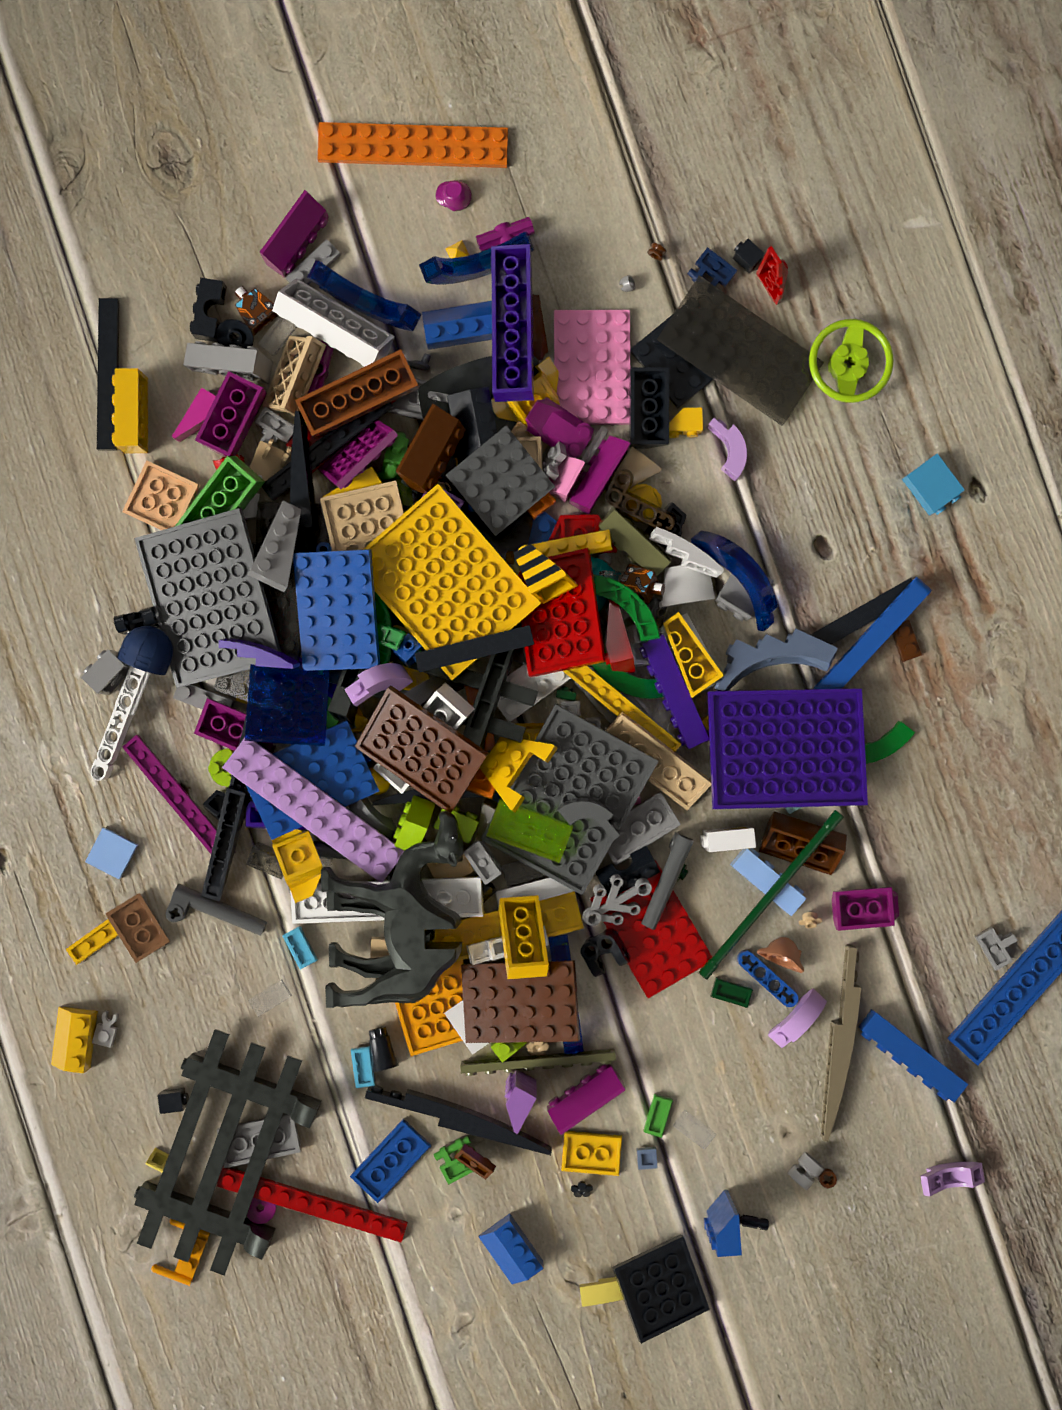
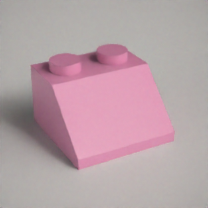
M567 456L558 466L559 476L554 481L549 477L555 486L549 493L566 503L569 494L584 471L585 462Z

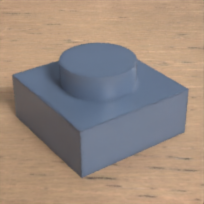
M656 1147L636 1148L638 1170L658 1168Z

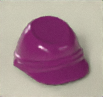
M462 180L445 181L436 190L437 202L454 212L466 209L472 199L470 188Z

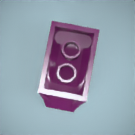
M547 397L537 400L525 419L527 432L535 437H541V441L550 447H555L558 442H561L565 445L567 456L576 459L582 454L594 431V428L589 424L583 422Z
M892 887L833 891L832 912L836 930L895 926V920L899 917L898 893L894 892Z

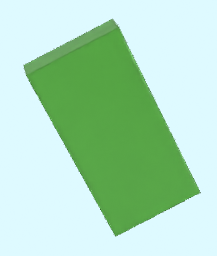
M657 1094L653 1095L643 1129L644 1133L663 1137L673 1099Z

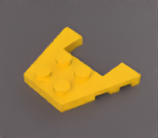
M500 737L480 769L509 809L516 813L525 798L512 790L511 786L532 755L549 763L558 748L553 744L524 739L520 743Z

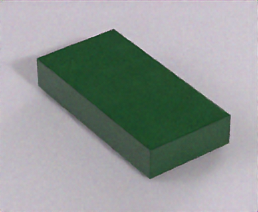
M715 977L710 997L748 1008L753 989Z

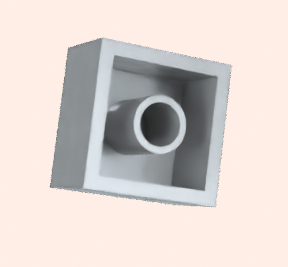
M109 649L102 651L97 656L98 660L93 665L87 666L83 671L84 675L81 678L97 694L109 695L126 677L129 665L117 658L118 651Z

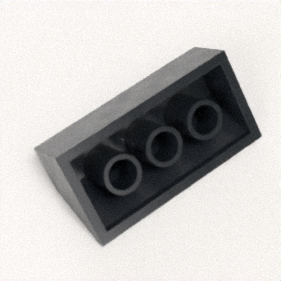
M669 367L630 368L629 442L631 444L629 449L632 447L635 449H649L669 445Z
M489 387L470 389L447 396L450 415L458 419L466 429L463 438L457 445L459 463L497 433Z

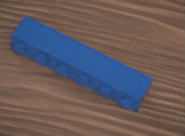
M871 1009L858 1026L862 1030L861 1035L868 1041H871V1039L876 1041L878 1049L884 1053L890 1052L893 1055L891 1059L900 1066L902 1063L908 1066L906 1070L914 1077H917V1075L922 1077V1083L928 1088L932 1089L935 1087L938 1090L937 1095L945 1101L950 1099L955 1103L969 1085Z

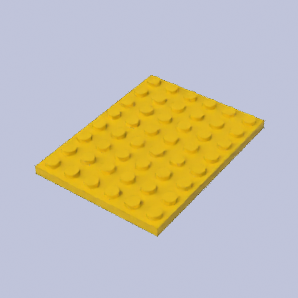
M439 484L433 487L364 548L371 549L374 591L425 650L511 630L541 604ZM477 659L444 666L441 669L451 680H454Z

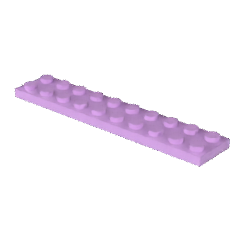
M247 735L222 767L380 883L391 872L404 850L395 847L394 842Z

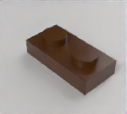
M906 620L892 634L902 662L922 656L910 620Z
M466 1144L454 1156L455 1159L485 1180L496 1168V1165L491 1163L488 1158L483 1157L474 1148Z

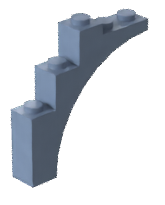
M795 629L793 634L789 633L785 642L766 634L763 640H758L755 648L736 639L733 645L730 644L727 648L728 664L724 669L725 675L723 679L720 678L717 681L715 689L717 691H730L736 683L750 673L778 664H802L827 672L836 657L838 648L798 629Z

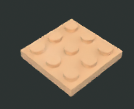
M146 460L122 512L159 530L175 527L192 504L200 485Z

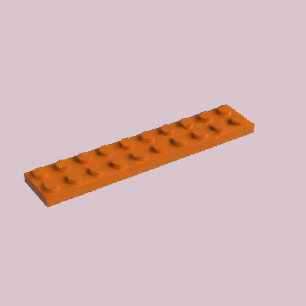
M319 122L317 160L319 163L507 168L508 128Z

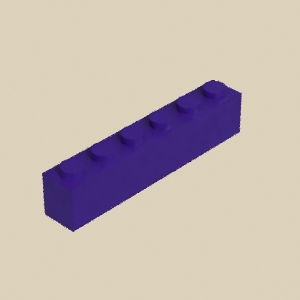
M660 633V639L640 642V654L649 663L647 666L648 672L657 681L654 685L659 694L662 693L665 699L662 701L663 706L672 715L670 721L674 729L677 728L680 733L677 737L681 745H685V747L690 749L710 740L664 634Z

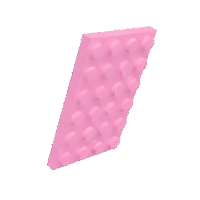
M554 310V365L559 371L557 387L559 406L589 425H629L630 310Z

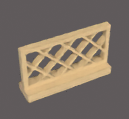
M289 336L262 406L272 410L287 412L295 416V411H300L295 400L307 395L326 345L312 336H307V338ZM294 342H296V347L292 349ZM298 353L299 356L296 359H294L293 356H295ZM292 371V374L287 377V373ZM285 389V392L280 395V391Z

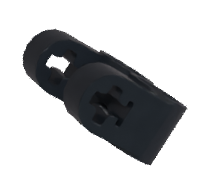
M154 607L145 608L139 612L114 616V625L117 632L125 636L133 629L141 626L159 628Z
M606 929L597 936L587 938L580 950L581 956L594 977H598L606 972L605 965L600 958L605 953H612L619 966L630 962V955L619 934L614 929ZM605 938L610 939L612 944H608ZM588 946L594 947L596 951H591Z

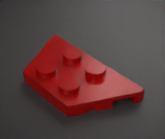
M560 515L548 541L599 532L601 529L599 527L601 518L599 515ZM612 543V550L593 554L617 553V549Z

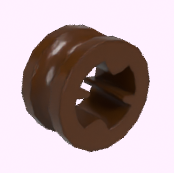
M652 243L651 249L647 251L649 256L659 261L663 259L662 255L667 252L663 246L657 243Z
M825 1168L818 1177V1180L824 1188L828 1189L836 1185L837 1177L831 1169ZM826 1174H827V1176H831V1175H832V1177H830V1179H831L830 1182H828V1181H824V1182H823V1180H825V1179H824V1176H825Z

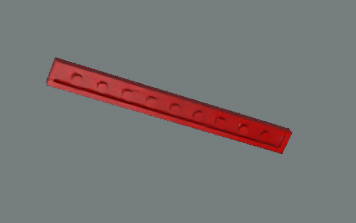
M223 1166L216 1187L238 1193L245 1172L230 1167L224 1168ZM260 1177L253 1198L400 1243H402L408 1223L401 1219Z

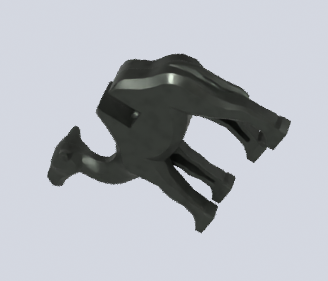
M447 811L440 812V825L435 841L417 843L406 849L397 862L391 881L387 884L377 885L366 881L346 880L336 876L331 867L321 869V891L327 894V911H355L383 917L385 942L389 955L383 957L363 958L345 952L338 942H331L329 944V967H342L356 972L365 978L378 979L365 988L348 991L342 990L334 982L328 983L325 986L326 1008L366 1006L367 1004L417 1003L432 991L441 974L458 959L462 950V942H432V940L435 939V929H456L461 924V918L455 911L445 907L429 895L421 877L422 867L427 863H443L455 867L458 862L463 860V839L454 814ZM340 893L348 894L356 898L343 897Z

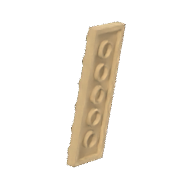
M621 712L606 729L610 734L659 760L648 781L686 810L711 786V779L624 712Z

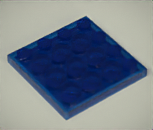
M250 664L244 741L325 746L329 670L306 671L303 668L261 667Z

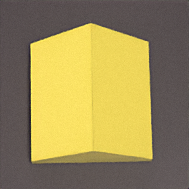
M155 1148L145 1164L162 1173L169 1154Z

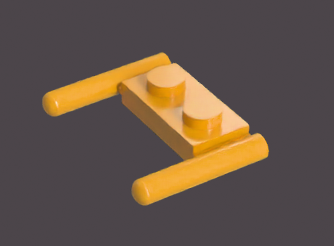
M171 1218L169 1220L171 1225L184 1229L185 1223ZM200 1229L189 1261L185 1262L179 1259L175 1271L157 1264L152 1266L151 1271L190 1286L210 1233Z

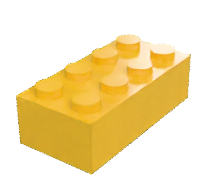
M115 368V375H112V384L115 386V394H112V403L115 406V413L112 414V423L115 425V432L112 433V442L125 454L148 453V377L138 368Z
M539 896L500 898L499 918L507 979L547 976L549 963Z

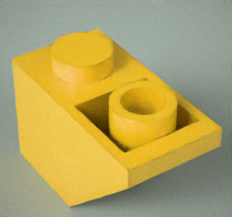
M702 407L682 408L669 422V438H678L679 435H687L689 438L698 437V434H701L703 431Z

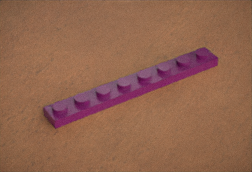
M135 735L122 748L211 854L217 828L139 735Z

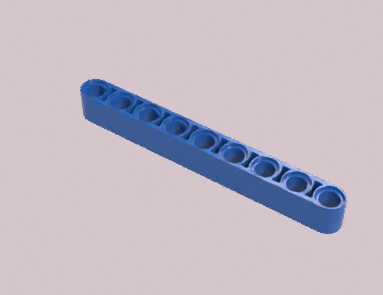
M916 577L813 689H842L930 594L932 589Z

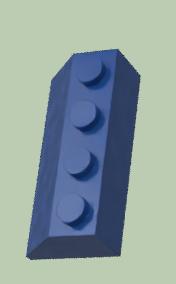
M492 301L422 312L428 350L492 340Z
M724 1190L706 1211L707 1218H704V1229L706 1230L707 1237H709L712 1250L716 1251L717 1257L742 1255L739 1214L729 1191Z

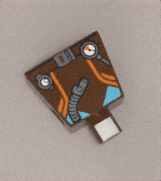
M241 286L235 291V295L240 299L235 306L245 324L252 331L253 336L279 316L272 311L274 303L256 288L248 292L244 286Z
M632 564L627 565L620 583L634 591L645 604L651 602L654 594H664L665 584L658 583L654 571Z

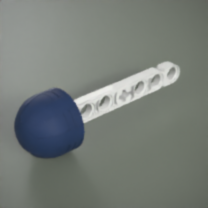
M141 626L135 628L127 634L122 642L117 658L129 665V669L97 752V759L94 760L91 768V776L97 781L107 780L112 773L114 767L112 764L117 760L150 673L166 675L173 657L171 640L162 630L156 627ZM133 679L138 681L136 689H133L131 686ZM127 696L131 699V705L129 707H127L124 703L125 698ZM113 732H116L118 736L116 742H113L111 739ZM107 749L111 752V757L108 760L104 756ZM99 767H102L104 769V775L102 777L98 775Z

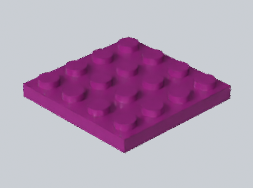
M377 420L320 466L318 470L339 489L346 488L352 483V479L357 474H361L366 470V465L380 457L381 451L385 447H390L395 442L398 434L392 428Z

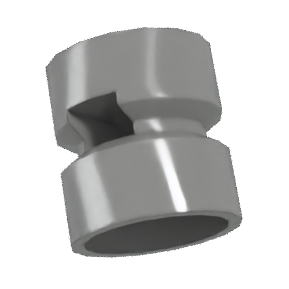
M804 1152L798 1159L799 1164H794L788 1171V1174L801 1187L808 1190L814 1183L813 1178L819 1177L825 1169L811 1155Z

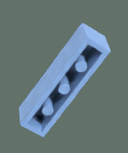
M753 848L742 849L730 865L761 892L766 894L782 873L780 872L778 875L773 871L775 867L770 862L760 860L758 858L760 854ZM787 883L773 902L792 916L806 898L802 895L804 891L797 885L792 887Z

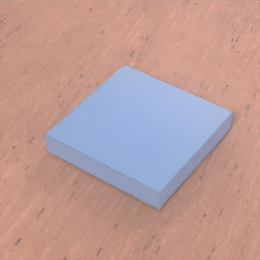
M104 827L85 862L117 879H121L138 844Z

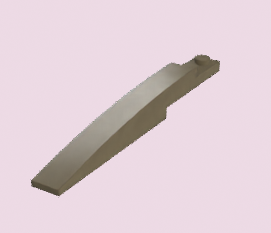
M845 945L839 1019L830 1023L820 1133L821 1138L827 1142L844 1091L859 1014L861 987L854 984V982H857L858 977L855 967L856 963L859 962V951L852 945Z

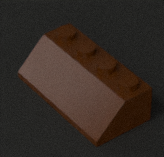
M432 404L396 472L412 490L427 494L437 485L466 429L458 419Z
M773 811L767 823L759 852L793 862L821 829V826ZM834 830L831 831L802 866L832 875L846 852L847 835Z

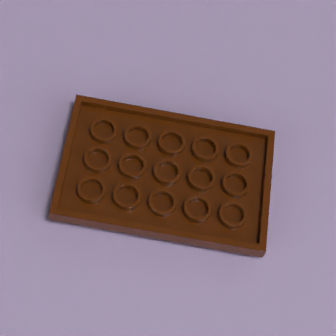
M391 685L385 691L355 745V748L450 813L456 808L489 754Z
M575 960L548 961L547 976L507 979L505 962L479 963L475 965L462 964L466 1043L580 1041Z

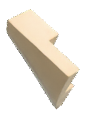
M632 447L614 475L624 469L630 470L634 476L631 489L651 476L660 473L662 469ZM621 474L619 477L620 482L626 484L628 477L625 474Z

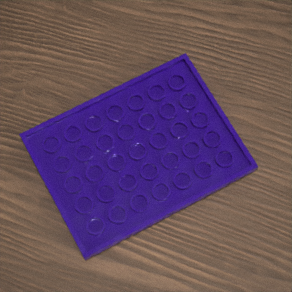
M862 689L708 692L712 810L868 805Z

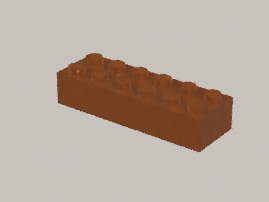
M400 349L295 401L311 435L317 438L419 389V385Z

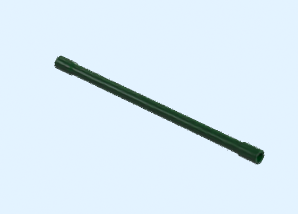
M834 810L816 835L714 956L701 968L699 974L703 978L708 980L721 961L807 859L843 820L844 816Z

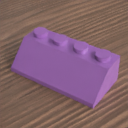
M516 1069L514 1074L510 1072L507 1077L504 1097H506V1107L513 1130L518 1134L537 1099L536 1079Z

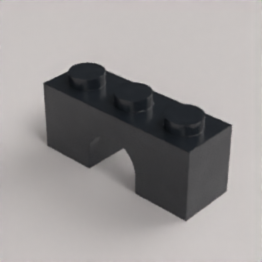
M200 277V282L196 285L197 301L193 304L194 320L190 322V332L195 339L218 342L216 330L220 322L217 318L208 317L207 313L213 305H224L227 286L223 281Z
M647 845L630 854L632 863L627 869L617 870L613 863L595 872L601 885L605 887L607 896L612 886L610 878L615 874L620 875L623 880V885L618 891V894L634 887L638 879H648L660 873Z

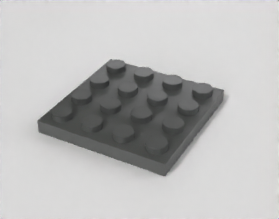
M507 426L502 428L446 474L449 481L494 536L499 534L555 488L554 484Z

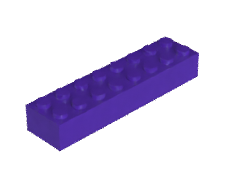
M530 244L491 246L492 392L495 402L534 400Z

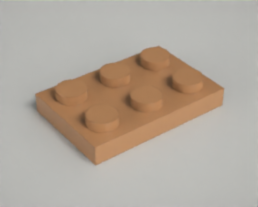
M140 893L105 914L135 963L170 942Z

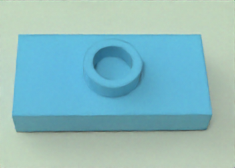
M301 926L282 935L300 970L318 960Z
M370 1046L351 1048L356 1088L375 1086Z

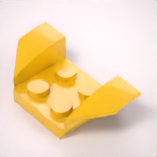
M549 356L535 366L539 373L534 376V400L495 402L494 398L491 399L493 412L498 418L515 422L520 421L527 426L525 419L537 400L547 397L560 405L557 395L559 371Z
M295 829L271 840L273 843L272 847L295 904L313 896L321 878L323 865L310 832Z

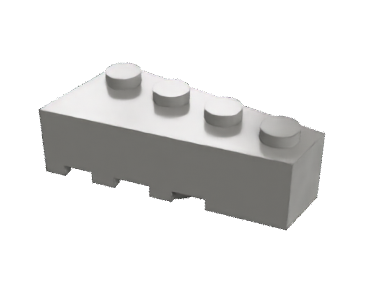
M195 341V344L187 343L183 365L195 372L217 375L218 371L219 374L226 376L229 371L249 381L258 378L262 383L269 384L273 361L255 347L248 346L247 349H243L237 345L224 347V345L219 343L207 345L204 342Z
M282 501L248 576L283 592L288 587L301 513L300 508Z

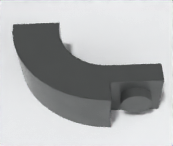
M368 797L348 805L350 808L348 810L392 841L394 839L393 836L397 827L392 818L386 817L377 811Z
M576 798L558 806L559 813L570 825L579 819L588 818L597 821L613 840L620 836V826L614 819L610 820L613 816V811L600 801L590 798Z

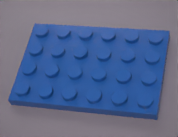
M371 549L293 553L303 671L369 669L380 665Z
M347 720L272 753L344 807L379 792L362 752L355 748L357 741ZM246 785L271 840L302 827V825Z

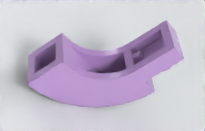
M713 418L707 428L723 441L728 452L727 461L721 470L732 480L736 481L741 475L747 459L745 440L734 424L728 430L723 421Z
M386 663L371 667L358 674L359 680L344 690L353 705L357 707L372 695L387 690L390 685L401 691L413 681L402 665Z
M812 988L799 999L793 1011L769 1031L768 1036L781 1048L791 1041L795 1042L815 1022L827 1001Z
M980 1162L940 1164L927 1168V1173L921 1175V1184L925 1196H932L952 1187L974 1188L985 1182L983 1166Z

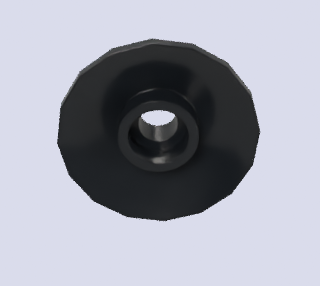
M227 319L221 322L216 330L217 341L219 344L224 345V347L237 345L247 349L248 346H253V333L248 325L240 320Z

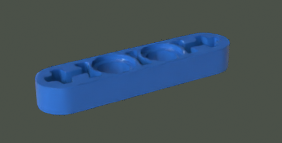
M748 950L738 953V964L784 1006L794 1007L798 1003L797 993ZM743 955L746 957L750 955L749 960L755 964L752 968L747 962L742 963ZM758 967L765 968L766 972L763 977L755 975V970ZM772 980L779 981L780 987L777 990L770 989L769 985ZM783 989L788 995L793 994L792 1002H785L786 997L781 994Z

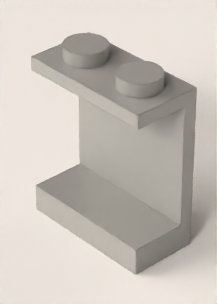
M741 560L714 601L718 603L717 606L720 609L733 612V617L739 621H748L762 596L772 585L773 580Z
M483 840L476 841L464 850V855L485 885L502 874L503 868Z

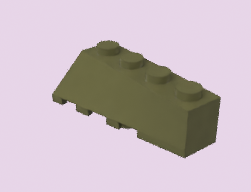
M612 507L599 523L601 528L599 531L610 530L611 538L615 541L613 544L620 551L624 550L628 553L627 557L634 564L638 563L642 568L654 571L657 577L671 563V558L654 541L649 542L647 534L641 528H635L634 522L628 515H622L618 511L619 509Z

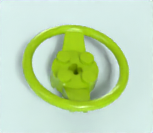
M859 319L840 320L824 328L814 340L809 355L810 371L817 386L829 397L847 403L862 402L877 395L888 383L894 363L891 345L883 332L873 324ZM847 327L842 344L831 355L828 362V371L836 379L837 391H835L823 381L819 374L817 354L821 343L830 333ZM865 329L872 333L881 343L885 352L886 366L882 378L872 389L855 395L857 381L864 376L869 366L867 350L862 348ZM850 361L852 366L848 368V365L844 362Z

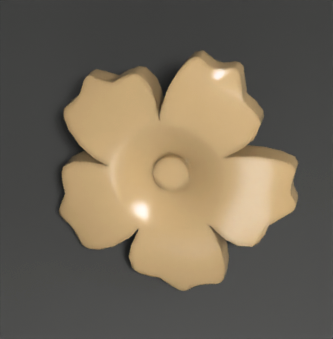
M527 1042L525 1045L532 1056L545 1055L549 1048L548 1042Z

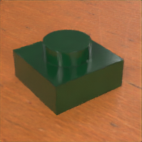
M562 687L561 690H557L556 698L575 701L576 693L573 692V688Z

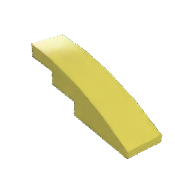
M616 1277L598 1279L599 1282L579 1284L582 1307L624 1300Z

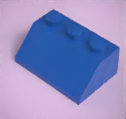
M510 1213L478 1236L511 1284L527 1281L544 1269L543 1259Z

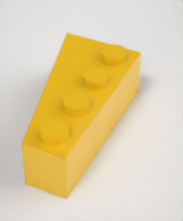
M679 612L663 623L691 698L724 676Z

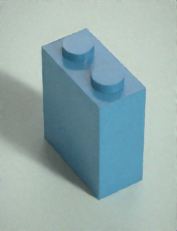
M938 453L902 479L929 516L933 513L936 515L940 514L946 509L944 505L948 502L953 504L961 498L960 493L965 490Z

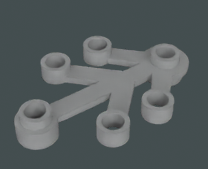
M615 874L610 878L612 886L607 901L602 906L600 904L602 897L606 895V889L601 884L596 885L593 889L595 896L592 905L583 912L584 922L590 926L598 925L600 921L620 925L624 921L620 912L637 915L640 912L637 902L621 903L636 894L641 896L648 895L652 890L650 882L647 879L640 878L636 881L634 887L617 896L619 888L623 885V880L620 875ZM609 910L619 911V912H614V913H612V915H610V914H604V913L608 912Z

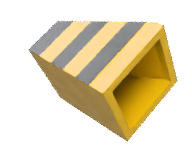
M532 544L521 546L518 551L513 553L530 593L543 604L578 586L568 574Z

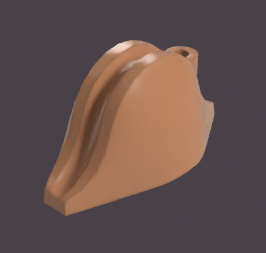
M777 938L767 948L757 950V954L777 965L799 973L804 972V967L800 962L802 951L789 938Z

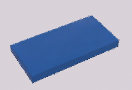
M403 1118L356 1168L350 1177L379 1203L431 1147V1144Z

